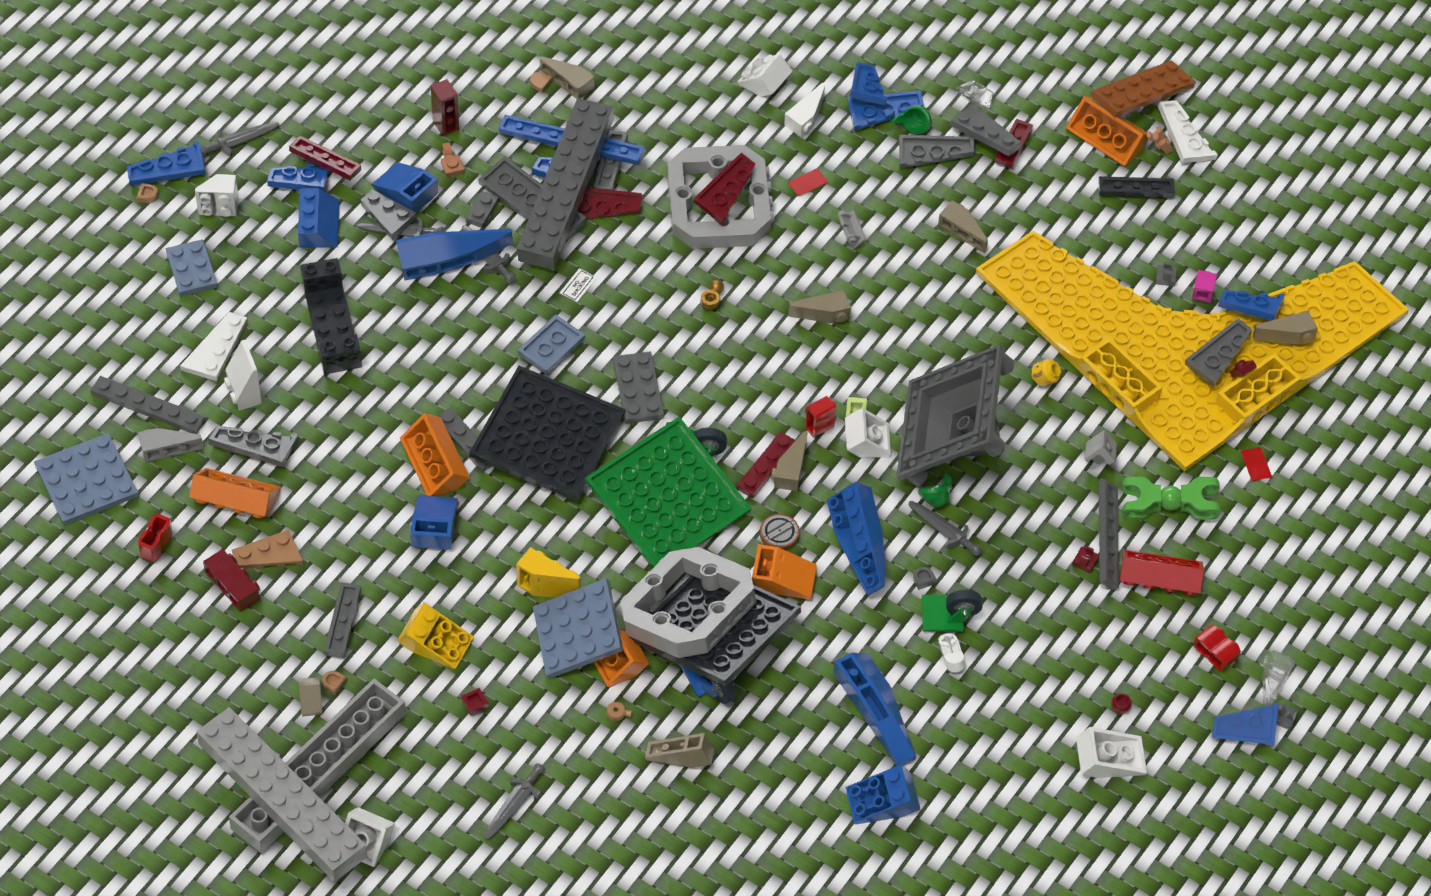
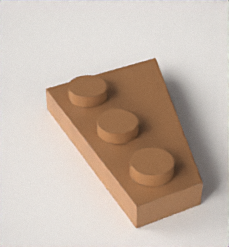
M289 530L232 549V555L237 565L244 569L264 568L268 565L284 567L285 564L295 563L296 566L303 565V560Z

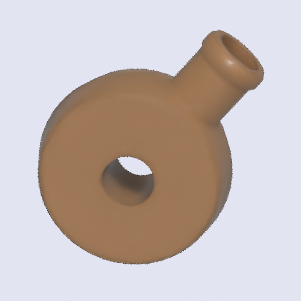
M612 702L608 705L606 714L610 720L620 721L624 716L631 717L632 711L625 710L623 704L619 702Z

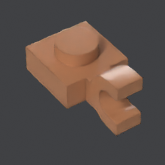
M1160 126L1156 127L1157 131L1154 133L1146 132L1148 139L1155 141L1159 150L1162 149L1166 155L1173 152L1169 139Z
M449 142L442 144L444 158L441 159V165L446 178L464 174L459 154L453 156Z

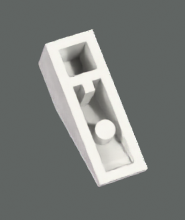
M821 83L785 113L784 125L800 137L805 133H809L814 127L825 95L824 83Z

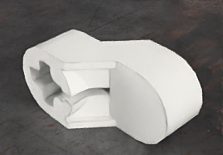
M950 633L941 635L938 639L947 669L950 672L962 671L965 668V661L957 637Z

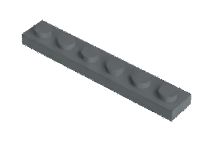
M99 376L91 388V395L189 433L197 434L205 421V417L201 414L103 376Z
M1104 479L1099 481L1098 492L1099 580L1101 584L1113 591L1119 588L1118 487Z

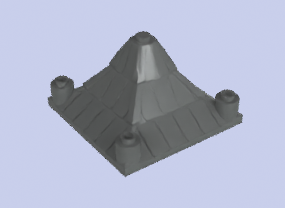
M1001 344L909 380L896 474L899 480L906 479L914 486H919L927 480L928 474L926 470L933 466H938L960 456L990 455L996 457L1002 454L1005 442L1000 438L996 417L999 382L1001 375L1004 376L1011 373L1014 368V360L1005 353L1004 346Z

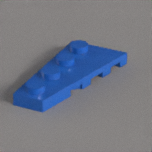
M921 90L883 94L887 98L886 106L848 98V107L854 131L891 120L912 106L920 105L924 107Z
M199 141L194 142L193 146L187 148L184 146L177 148L176 152L160 154L156 159H146L127 166L130 186L204 175L205 170Z

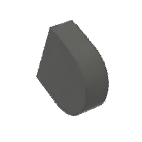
M919 567L914 571L913 581L918 590L937 584V579L931 569Z

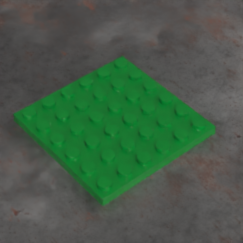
M680 416L611 460L584 480L652 569L669 552L698 547L752 509Z

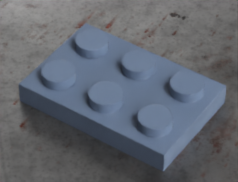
M203 239L165 248L180 297L217 288V282Z
M555 315L518 349V355L548 375L585 340V334L558 315Z

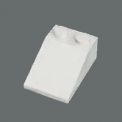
M242 340L226 368L227 377L224 378L226 388L232 391L230 393L231 401L233 404H237L239 411L262 404L257 368L246 341Z
M1089 727L1076 737L1081 775L1105 778L1147 774L1141 736Z

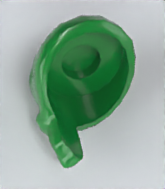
M916 105L895 116L891 122L894 124L902 123L907 131L919 135L927 132L931 127L932 117L925 107Z
M945 473L943 483L940 485L918 489V494L925 502L935 508L946 505L949 502L950 491L952 490L951 474Z

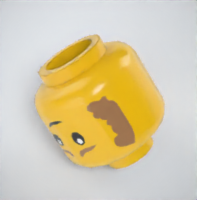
M1052 359L1037 362L1032 368V379L1039 386L1056 383L1061 374L1059 364Z

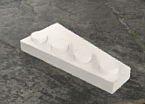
M1178 101L1160 102L1158 105L1159 111L1181 162L1216 160L1217 153L1211 151L1208 147V141L1205 138L1202 139L1198 133L1199 129L1196 125L1190 123L1189 116Z
M229 312L180 365L181 371L217 381L248 322L247 317Z

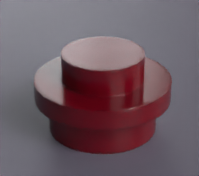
M1119 693L1112 698L1111 706L1118 713H1127L1132 707V701L1128 695Z

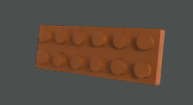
M1171 60L1094 89L1091 96L1116 118L1191 89L1195 86L1196 81Z

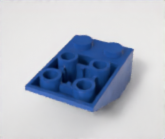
M399 162L395 163L371 184L372 187L386 197L414 212H418L439 193L437 178L424 169Z
M418 495L410 531L411 547L451 550L458 498Z
M902 764L845 787L855 825L899 818L920 810L912 774Z

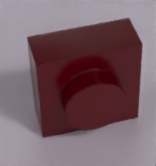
M1243 359L1235 363V368L1230 370L1229 373L1232 378L1243 377L1257 366L1254 360L1245 361Z
M480 688L461 695V701L470 716L489 708V703Z

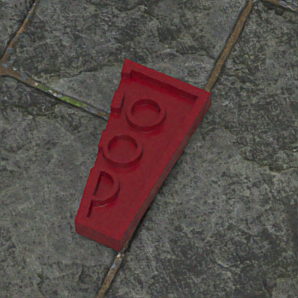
M741 152L694 197L693 203L722 225L755 168L756 163Z
M587 188L578 211L587 220L638 214L641 208L642 193Z

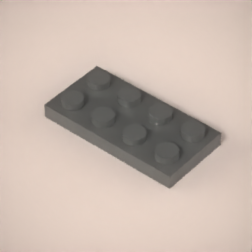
M651 351L613 356L621 406L626 409L624 413L625 424L664 419Z

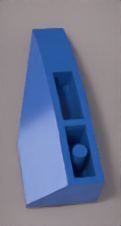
M511 229L433 232L396 240L404 281L464 267L497 253L514 243Z
M854 482L828 498L827 504L834 533L863 589L870 596L885 587L883 536L871 487Z
M852 652L834 662L833 674L896 766L904 765L916 759L890 684L869 654Z

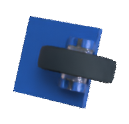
M680 665L697 697L708 693L712 697H716L722 704H727L735 699L736 693L733 687L735 682L731 681L725 687Z

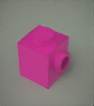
M1198 270L1192 299L1211 303L1216 273Z

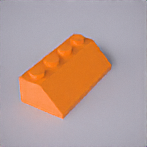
M1088 96L1082 98L1066 126V129L1123 166H1127L1143 150L1148 141L1146 131L1122 116L1115 118L1093 97Z
M424 413L400 437L427 496L438 497L456 491L470 478L441 417Z
M204 468L193 474L189 497L194 498L195 502L205 504L209 502L213 503L217 508L229 507L233 508V511L237 513L248 512L252 513L253 517L263 518L271 513L281 487Z

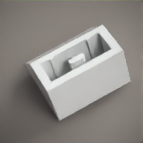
M781 54L768 55L765 58L758 57L752 62V66L741 74L742 77L737 83L760 97L771 95L790 75L792 69Z
M216 174L195 188L198 215L224 217L237 215L239 196L236 175Z

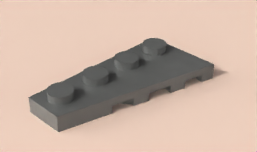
M972 104L951 119V127L1008 156L1021 147V141L975 104Z
M899 135V169L974 156L973 137Z
M1237 318L1185 360V365L1214 387L1250 337L1252 329Z
M216 426L209 438L210 445L283 467L298 441V435L291 434V437L281 436V433L273 432L272 435L262 434L260 430L245 432L242 428Z

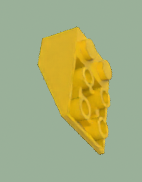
M530 547L516 564L517 586L533 596L556 598L580 588V576L575 571L566 569L561 563L551 560L539 550L536 551Z
M424 602L414 610L397 642L415 654L456 669L474 636Z

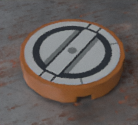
M774 514L768 516L760 526V539L764 545L788 550L797 544L800 535L799 526L792 517L785 514Z

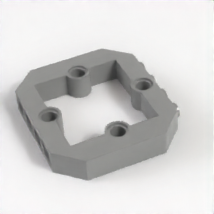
M745 145L684 148L667 163L672 235L692 249L754 246L770 231L771 222H774V211H770V207H773V199L768 194L771 192V181H767L770 175L769 166L765 165V159ZM741 152L756 163L750 175L751 185L749 187V204L753 206L754 219L733 220L731 215L728 214L722 225L716 220L688 222L687 210L692 207L693 192L689 186L684 185L683 174L708 173L714 179Z
M693 547L669 552L622 598L621 607L628 636L677 658L708 653L754 606L756 598L749 568L700 547ZM684 572L700 578L705 590L714 591L721 587L731 592L723 601H715L709 605V615L693 632L672 624L671 616L667 612H657L653 615L646 612L656 601L662 600L665 597L669 587Z

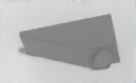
M161 428L138 432L145 462L203 449L202 437L199 434Z

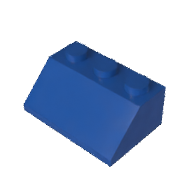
M300 188L299 248L338 247L340 202L339 199L320 188Z

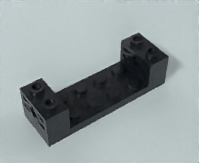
M338 258L300 265L302 286L323 374L362 368L360 345L357 334H354Z

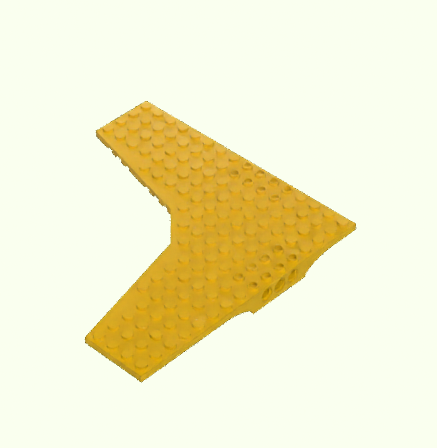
M1035 231L1025 235L976 268V274L1184 471L1191 468L1407 315L1409 311L1404 304L1354 261L1335 268L1333 272L1328 274L1322 273L1312 280L1306 279L1301 281L1299 285H1291L1268 294L1270 297H1278V294H1285L1284 302L1275 319L1304 311H1309L1318 327L1315 340L1297 345L1254 340L1253 332L1255 325L1272 320H1264L1260 317L1245 315L1233 310L1200 314L1199 311L1184 310V312L1171 311L1172 308H1164L1159 304L1156 306L1147 297L1137 295L1133 289L1120 285L1118 280L1094 266L1086 265L1084 260L1079 257L1077 259L1068 254L1067 250L1057 248L1053 245L1052 241ZM1238 318L1252 329V333L1215 386L1212 387L1186 366L1185 360ZM1243 359L1245 361L1254 360L1256 368L1243 377L1232 378L1229 371L1235 368V363Z

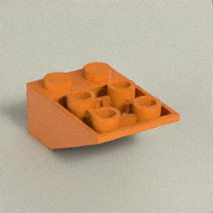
M758 544L752 574L753 585L775 595L811 600L817 564L779 547Z

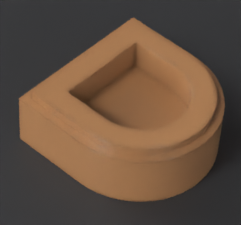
M535 72L530 77L531 87L541 93L552 82V77L543 72Z
M142 183L136 197L137 202H155L158 199L157 188L154 185Z
M337 671L326 672L322 677L323 688L333 695H336L347 681V677Z

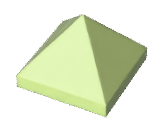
M847 397L846 417L861 408L866 409L867 398Z

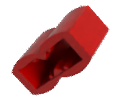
M828 396L805 408V428L813 438L835 426L837 406Z
M158 513L151 518L148 529L140 535L138 540L141 558L155 562L161 556L163 546L168 544L172 538L173 532L170 518Z
M1213 624L1197 635L1193 642L1194 648L1221 672L1235 662L1241 653L1239 645L1227 638L1224 631Z

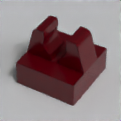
M1081 546L1073 560L1072 566L1091 573L1100 554L1095 553L1091 547L1086 546L1084 548Z

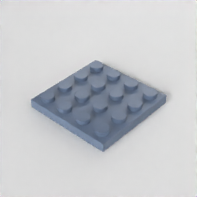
M109 433L34 461L35 468L64 526L139 497L138 491Z
M606 578L533 606L545 673L549 679L623 651L610 582Z

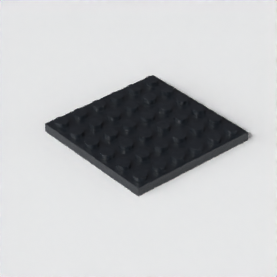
M518 365L470 450L469 457L578 502L587 486V483L584 481L585 478L595 471L622 421L626 409Z
M691 575L651 614L667 612L671 616L672 624L693 632L709 615V605L715 601H723L731 592L721 587L714 591L705 590L701 579ZM753 585L756 603L708 653L677 658L637 639L630 638L636 644L726 687L801 613V606Z

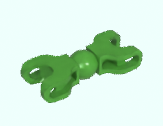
M1141 476L1126 477L1121 482V487L1125 494L1138 498L1123 505L1122 515L1126 519L1143 520L1149 517L1151 513L1161 511V506L1165 510L1170 511L1177 510L1181 506V511L1189 512L1198 520L1216 519L1221 514V509L1217 502L1204 499L1205 496L1214 495L1218 492L1220 483L1215 477H1197L1191 483L1181 485V490L1175 486H1166L1161 490V485H1155L1147 478Z

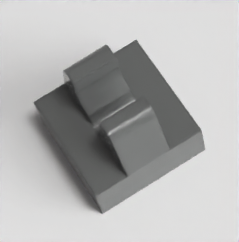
M1164 262V265H1157L1156 285L1175 287L1177 267H1173L1172 263Z
M1279 702L1277 725L1291 730L1299 710Z

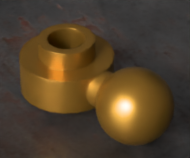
M713 280L709 284V290L701 294L700 304L702 307L712 310L719 306V294L724 291L723 282Z

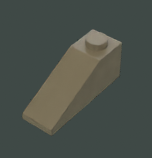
M543 56L540 58V71L551 76L554 82L574 98L581 99L594 89V76L590 71H586L581 66Z
M952 200L939 214L938 226L985 254L988 245L987 237L969 210L962 204Z
M844 290L789 302L788 307L789 317L826 323L844 322L850 319L851 307Z
M1304 311L1255 325L1253 339L1297 345L1309 343L1315 340L1318 327L1309 311Z
M804 431L778 460L777 468H773L771 479L775 480L774 488L798 491L808 432Z
M705 733L648 742L645 759L647 761L691 768L712 764L714 747Z

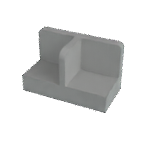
M1103 430L1086 442L1084 459L1087 462L1092 459L1096 464H1100L1103 461H1106L1108 465L1112 464L1116 459V441L1106 430Z

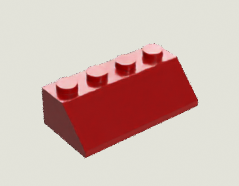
M1123 549L1120 581H1123V584L1128 586H1135V583L1142 584L1144 588L1148 589L1162 587L1164 591L1168 592L1181 590L1187 595H1195V593L1201 592L1204 574L1203 561Z

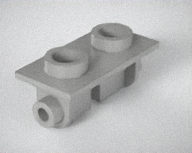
M852 210L849 213L840 211L837 219L841 223L851 250H854L866 240V237L855 211Z

